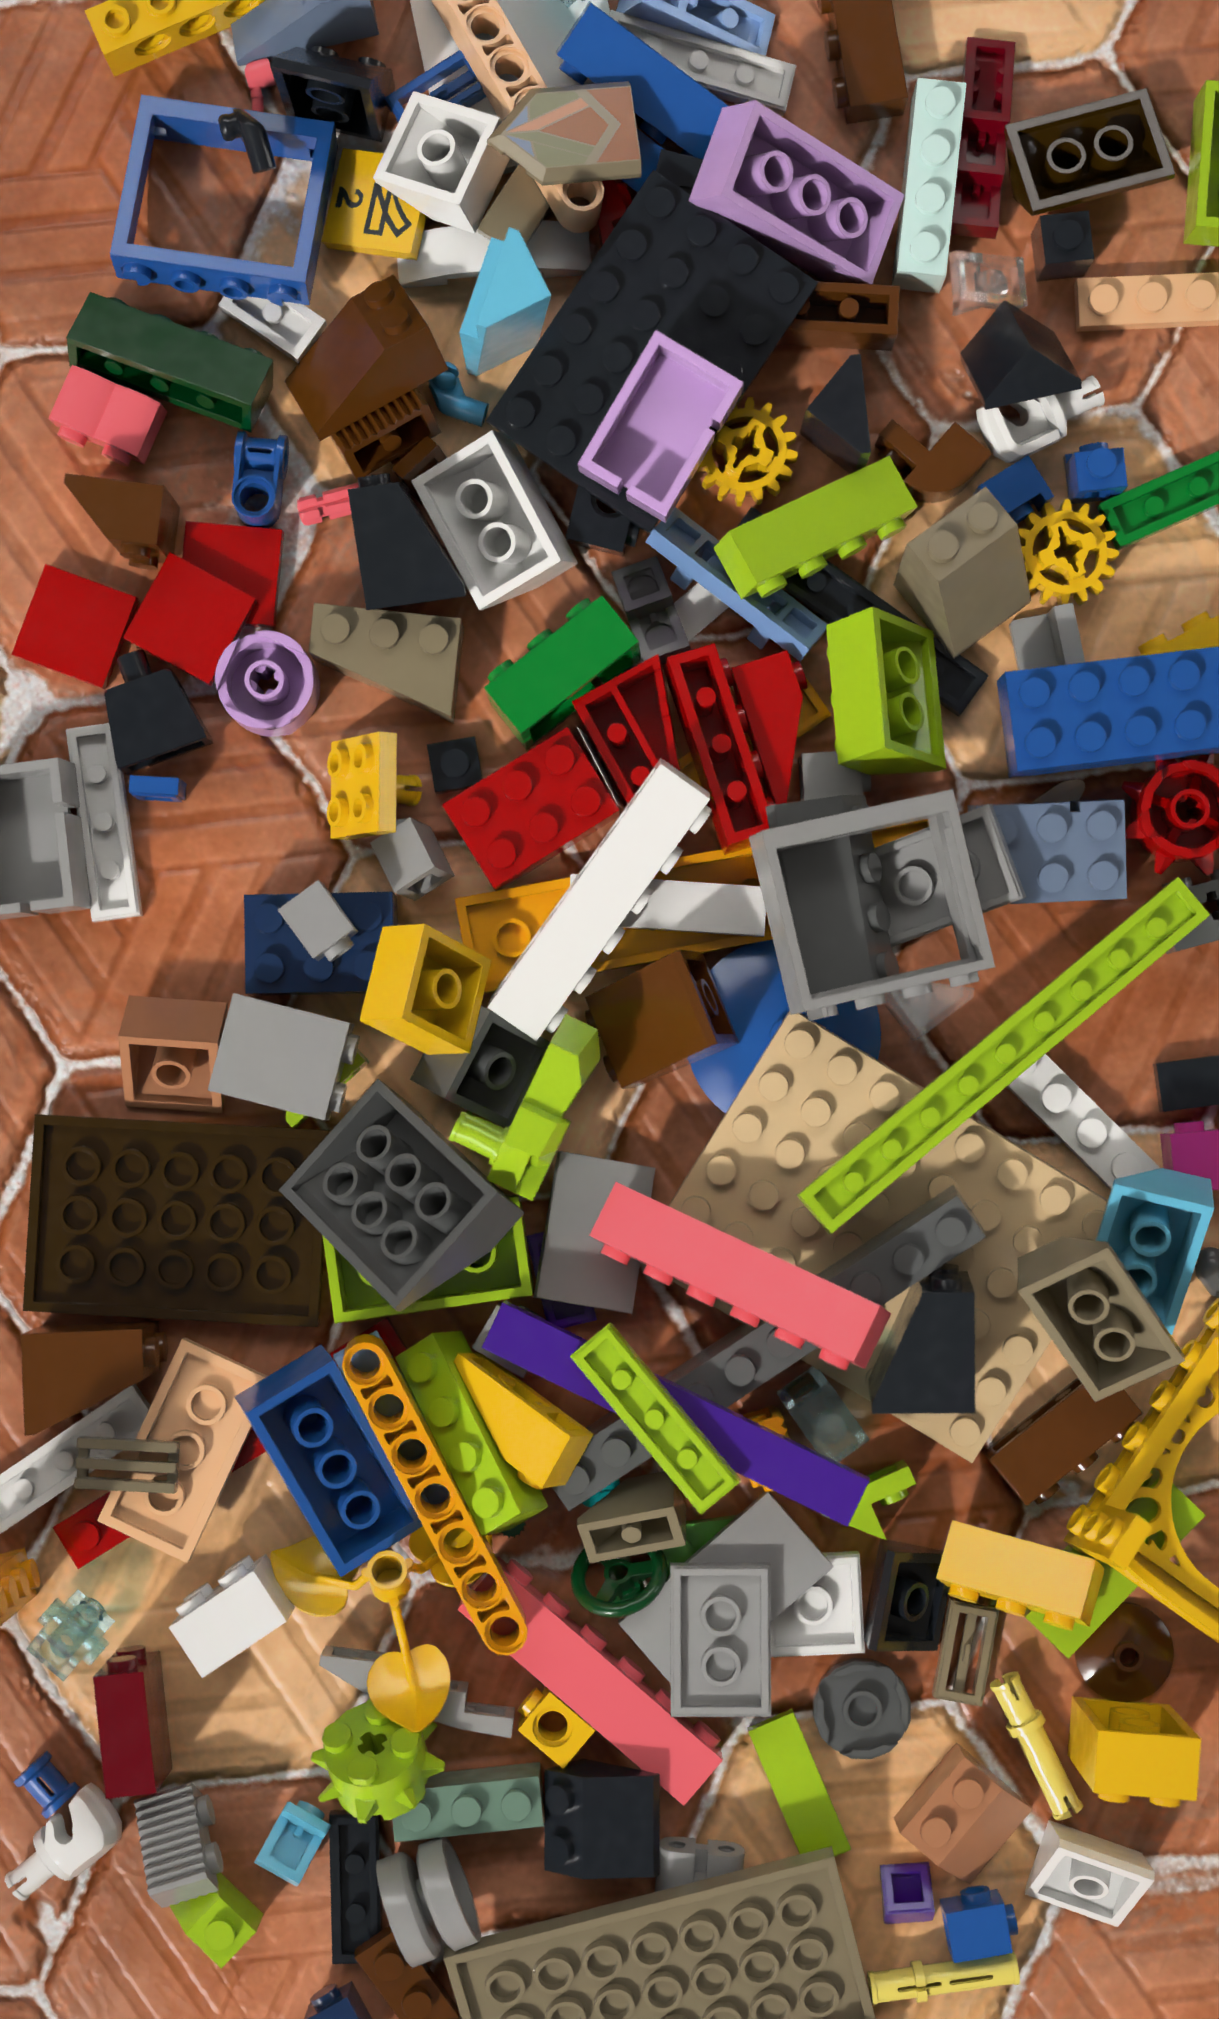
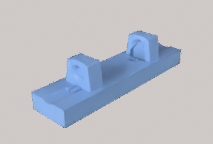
M676 507L667 522L661 521L645 541L677 566L670 577V580L686 590L690 583L695 580L751 623L754 627L747 636V639L762 650L771 639L784 650H788L789 654L801 662L825 633L826 625L828 624L782 589L765 598H761L757 592L741 600L713 549L719 540Z

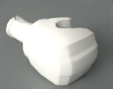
M1091 375L1081 381L1082 389L1010 404L1020 414V421L1017 425L1006 420L998 407L985 410L984 406L977 408V422L988 448L995 457L1006 463H1012L1058 442L1067 435V420L1105 404L1103 392L1093 393L1083 398V395L1101 387L1098 380Z
M92 1782L81 1788L68 1805L73 1822V1837H70L65 1830L62 1814L57 1813L51 1816L46 1826L40 1828L33 1836L36 1852L13 1871L5 1875L8 1889L25 1877L27 1878L26 1882L12 1892L17 1899L21 1901L27 1900L35 1890L53 1875L64 1881L72 1880L105 1855L121 1839L122 1821L117 1810L110 1800L106 1799L101 1789Z

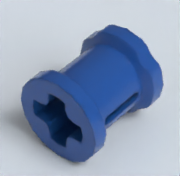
M48 1751L44 1752L13 1781L17 1787L24 1786L43 1808L41 1814L45 1819L56 1812L80 1788L76 1782L69 1783L50 1762L52 1755Z

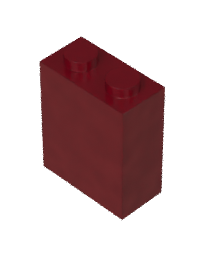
M143 1645L123 1647L117 1649L116 1656H111L93 1676L106 1799L155 1794L172 1770L160 1651L146 1652V1648Z

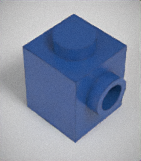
M981 1885L971 1886L962 1889L959 1896L939 1899L947 1946L954 1963L1013 1953L1010 1936L1018 1935L1016 1916L1013 1905L1004 1904L998 1889L990 1890L989 1887Z

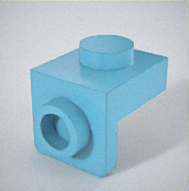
M299 1800L297 1805L287 1802L254 1863L297 1887L323 1838L331 1827L329 1823L322 1820L325 1814L317 1807L305 1801Z

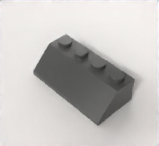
M839 795L767 806L766 813L769 829L864 809L869 806L867 805L865 795ZM869 831L778 851L777 855L810 995L899 974L898 961L891 950L888 933L891 922L890 913L883 902L880 885L882 865L874 850L872 832Z

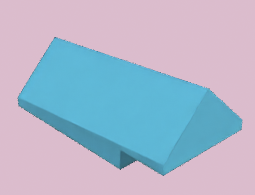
M510 227L504 241L491 237L459 332L467 373L478 376L537 345L551 298V293L519 230Z

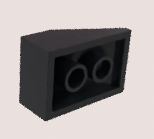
M313 46L311 50L295 47L273 56L271 69L286 115L334 122L336 132L382 143L390 111L386 106L385 97L395 90L392 69L386 68V65L381 61L369 57H360L358 61L339 57L337 52L322 46Z

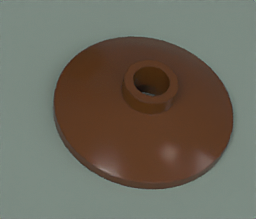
M1122 1602L1075 1651L1078 1670L1087 1685L1102 1697L1119 1702L1141 1700L1157 1691L1167 1679L1174 1658L1172 1638L1162 1620L1152 1611L1141 1605ZM1125 1648H1133L1136 1651V1657L1130 1664H1123L1119 1659L1121 1651Z

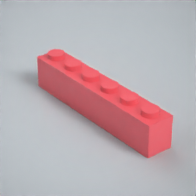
M615 1182L589 1235L604 1244L600 1252L603 1255L626 1266L631 1258L646 1264L643 1274L667 1286H670L673 1278L686 1283L689 1287L685 1294L713 1307L716 1299H719L733 1306L729 1314L730 1316L757 1328L760 1320H763L777 1327L773 1335L774 1337L798 1349L802 1348L805 1341L822 1349L818 1358L844 1371L847 1370L850 1363L863 1369L866 1368L891 1316V1313L881 1305L618 1182Z
M498 1556L497 1560L524 1610L528 1630L527 1640L523 1647L516 1653L510 1654V1656L643 1771L660 1774V1786L685 1806L723 1761L721 1748L718 1746L721 1739L700 1720L693 1725L685 1717H671L670 1693L661 1688L656 1693L642 1681L646 1674L636 1663L626 1656L618 1660L605 1649L608 1641L599 1631L588 1623L581 1628L567 1616L571 1609L562 1599L551 1591H548L544 1596L530 1584L534 1578L525 1567L514 1559L506 1563ZM483 1573L471 1589L478 1592L486 1591L493 1586L495 1579L488 1573ZM461 1599L457 1610L474 1624ZM500 1617L492 1623L490 1628L498 1635H508L516 1629L518 1624L510 1617Z

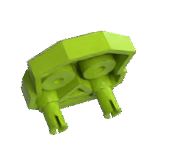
M565 1014L544 1054L511 1126L504 1129L472 1114L468 1110L467 1112H461L448 1140L455 1141L490 1158L488 1164L492 1165V1168L486 1180L531 1201L535 1199L572 1122L563 1118V1116L601 1060L598 1029Z

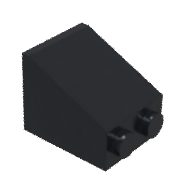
M390 473L358 477L359 488L348 489L366 610L466 596L467 586L457 567L402 482L391 483Z
M944 1264L910 1287L869 1377L872 1414L975 1413V1292L968 1272L959 1271L958 1265Z

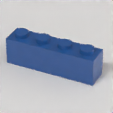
M589 1L556 51V54L564 60L559 69L580 85H584L588 78L595 84L629 81L632 90L634 112L644 119L639 128L662 145L668 137L683 148L680 154L704 159L721 110L729 105Z

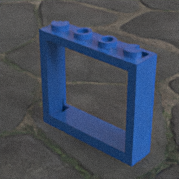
M141 95L110 250V257L117 278L136 280L138 286H145L150 283L171 285L173 288L186 293H194L198 290L220 292L223 296L235 300L254 297L268 299L279 306H283L284 302L310 305L338 150L335 123L244 109L264 126L273 156L312 161L293 267L134 244L154 139L246 152V148L241 138H235L233 141L224 140L218 124L220 115L233 113L232 109L239 108Z

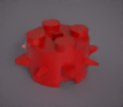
M1214 754L1201 755L1197 760L1189 759L1182 762H1177L1175 759L1155 761V773L1143 782L1124 781L1121 788L1133 799L1130 809L1131 823L1125 828L1126 840H1137L1143 849L1155 856L1154 872L1161 875L1172 863L1191 861L1205 876L1212 874L1214 851L1219 848V769L1214 766ZM1183 802L1189 805L1186 812L1193 815L1192 818L1184 822L1179 819V813H1176V806Z

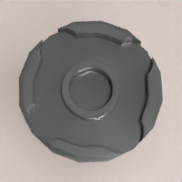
M851 1658L834 1665L821 1677L813 1695V1718L821 1738L834 1750L851 1759H873L889 1753L898 1744L904 1732L906 1733L911 1721V1701L902 1679L889 1666L872 1658Z

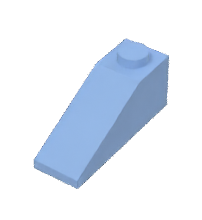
M619 0L616 10L620 13L764 56L767 54L775 20V14L747 0Z

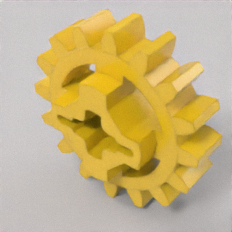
M748 397L744 408L738 409L736 406L696 472H707L702 482L704 489L711 488L715 484L719 487L717 500L722 502L731 493L735 495L736 506L741 507L745 496L751 495L756 505L762 504L764 490H767L775 497L779 494L781 488L777 479L790 481L793 472L784 464L796 463L798 452L787 449L788 446L795 443L796 433H783L782 430L788 418L785 414L776 419L771 418V403H766L761 411L754 409L753 397ZM749 422L747 426L734 430L728 427L734 423ZM766 431L775 442L777 456L774 455V451L766 447L764 440ZM754 437L752 455H747L744 461L741 460L738 467L735 468L737 449L741 450ZM712 448L716 449V453L724 458L726 466L723 473L714 462ZM755 474L762 477L753 482H740L742 478Z
M1065 499L1057 512L1050 502L1045 503L1041 508L1042 518L1031 512L1024 520L1030 530L1018 529L1020 542L1023 544L1021 548L1026 575L1029 580V591L1032 592L1036 588L1041 591L1039 603L1042 605L1051 596L1057 597L1058 605L1068 604L1070 597L1073 596L1075 602L1081 606L1088 600L1086 590L1096 596L1103 591L1104 586L1098 578L1110 580L1115 574V570L1107 565L1106 562L1114 561L1119 556L1118 550L1107 547V544L1113 540L1116 533L1115 531L1102 532L1100 526L1106 517L1101 514L1093 520L1088 517L1090 505L1087 503L1078 512L1072 511L1070 499ZM1068 524L1076 526L1077 528L1084 531L1086 534H1081L1070 529ZM1043 530L1045 547L1038 554L1033 555L1035 539ZM1059 547L1063 551L1072 550L1074 556L1069 562L1065 557L1057 559L1054 553ZM1095 553L1093 570L1089 577L1085 578L1084 561L1091 554ZM1043 574L1059 579L1061 584L1048 580Z

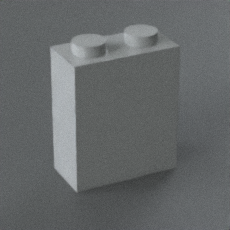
M233 993L208 1091L321 1120H330L332 1111L340 1113L347 1084L341 1083L340 1079L344 1064L352 1065L354 1062L360 1036L352 1034L355 1024Z

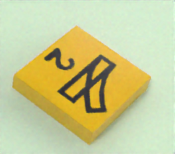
M342 148L321 242L329 249L417 261L427 216L375 182L373 176L384 153Z

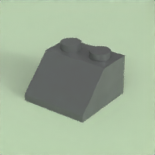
M481 1005L470 1053L432 1055L424 1053L410 1080L503 1128L509 1127L529 1089L550 1041L542 1037L535 1041L498 1014Z

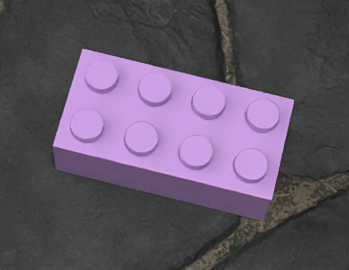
M754 100L722 108L688 201L698 207L718 213L773 252L824 282L873 284L905 194Z

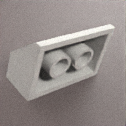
M491 430L411 480L479 610H485L534 590L578 564L516 444L502 433Z

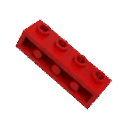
M713 643L667 657L664 672L701 787L710 792V800L707 805L712 809L711 817L723 854L726 855L751 847L749 837L769 829L766 807L775 804L771 796L765 798L759 780L764 778L763 767L757 751H750L744 734L749 732L748 722L742 705H735L729 688L734 686L729 663L726 658L720 659L716 645Z

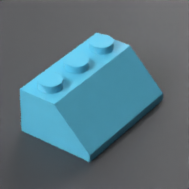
M1159 1168L1114 1179L1095 1241H1103L1110 1244L1170 1335H1172L1215 1207L1211 1179Z

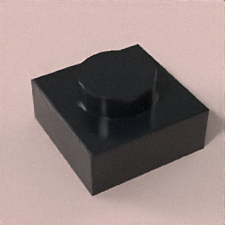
M475 736L427 744L436 794L465 790L483 779Z

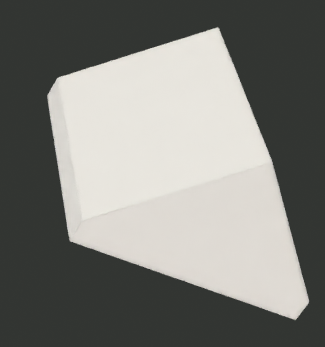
M1048 1820L1026 1884L1025 1895L1118 1927L1154 1882L1155 1871L1139 1851Z

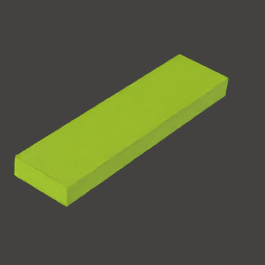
M611 1322L570 1356L700 1515L740 1483V1477Z

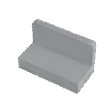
M1073 603L1054 606L1047 614L1013 620L1009 624L1018 670L1085 662Z

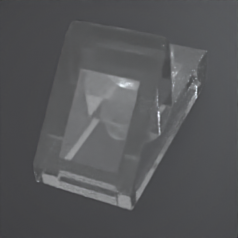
M965 251L949 253L948 278L952 316L979 308L997 309L1004 300L1018 309L1028 306L1023 258Z

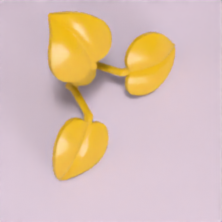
M422 1526L414 1531L409 1538V1549L412 1555L422 1563H414L411 1558L404 1559L395 1551H381L370 1559L367 1568L361 1570L362 1575L356 1580L354 1579L359 1572L360 1566L340 1577L315 1536L308 1537L291 1546L273 1550L270 1554V1559L277 1582L289 1601L300 1611L308 1615L327 1617L338 1614L347 1604L348 1589L359 1590L368 1581L375 1597L390 1604L401 1652H387L376 1659L368 1673L367 1691L374 1707L389 1720L410 1732H420L428 1727L438 1717L446 1703L451 1684L449 1665L445 1656L436 1646L424 1644L410 1650L399 1600L404 1598L410 1589V1572L423 1574L430 1569L436 1582L448 1587L455 1586L424 1527ZM463 1528L452 1529L444 1537L445 1542L453 1548L465 1547L472 1539L469 1531ZM492 1534L486 1535L485 1537L492 1548ZM483 1572L471 1576L467 1584L474 1582Z

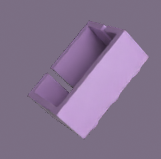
M655 330L578 462L579 471L619 495L624 486L628 489L626 497L629 502L666 523L714 442L715 431L711 430L710 427L717 431L721 430L743 392L744 382Z

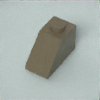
M665 1471L625 1479L577 1518V1527L589 1563L686 1545L685 1501L681 1490Z

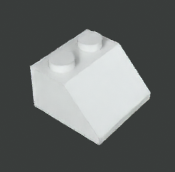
M413 91L373 179L377 184L432 220L476 233L510 160L508 155H501L487 144V139L502 121L500 117Z

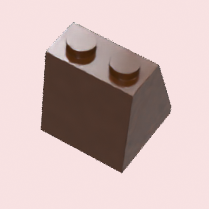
M675 951L585 997L589 1010L585 1011L586 1021L588 1025L598 1029V1037H601L608 1054L603 1057L606 1071L614 1083L619 1082L621 1089L638 1087L739 1044L705 957L701 952Z
M159 1321L48 1325L22 1333L24 1436L36 1435L159 1371L160 1362H166L168 1355L167 1335L165 1332H159Z

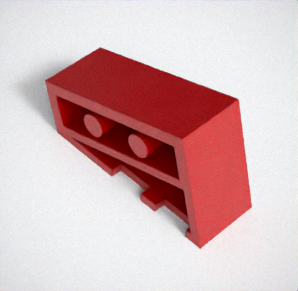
M659 654L572 701L627 804L660 758L681 772Z

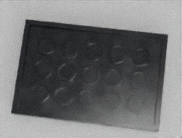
M654 169L486 420L487 424L649 535L660 520L629 502L626 497L628 489L624 486L619 495L582 474L579 471L578 462L655 330L744 382L743 392L729 414V418L818 286V282L718 213L698 207L688 201L690 198L689 193ZM710 427L711 430L715 431L716 437L720 431Z

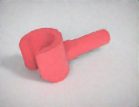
M268 58L249 62L245 67V76L250 90L253 111L264 112V97L261 89L276 85Z

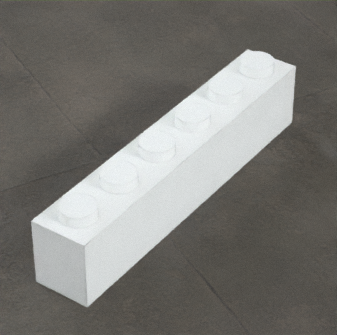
M660 758L492 994L487 1008L535 1041L538 1040L544 1030L552 1034L568 1012V1009L562 1005L571 992L574 990L581 994L594 977L597 970L591 967L599 953L603 951L609 955L624 935L625 930L620 927V924L631 910L638 915L649 901L654 890L648 885L659 870L667 874L681 856L683 850L677 845L688 830L696 834L711 814L712 809L706 805L710 800V792Z

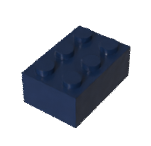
M393 892L331 893L358 930V933L350 938L354 946L332 962H329L326 956L319 961L313 959L277 910L298 894L244 895L246 994L252 996L366 994L382 927L398 926L397 896Z

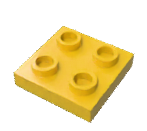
M379 731L331 742V752L327 760V769L331 776V800L327 807V820L331 825L330 839L350 840L395 833L396 804L416 806L422 796L420 791H406L410 787H422V782L418 775H396L397 733Z

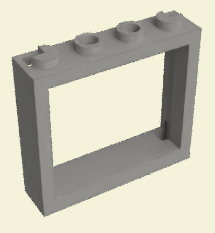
M953 789L767 829L749 837L790 1015L807 1011L809 1021L838 1015L836 1004L854 1000L856 1010L886 1003L884 993L902 989L904 999L933 992L931 982L949 978L951 988L980 981L977 971L995 967ZM928 819L961 960L810 995L777 852Z

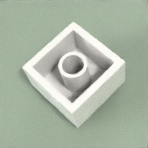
M266 1554L255 1562L250 1555L244 1557L225 1571V1575L217 1580L220 1584L219 1586L212 1589L209 1583L202 1585L183 1599L184 1602L176 1608L179 1616L169 1626V1629L202 1678L287 1622L294 1611L295 1606L289 1601L277 1582L271 1561Z

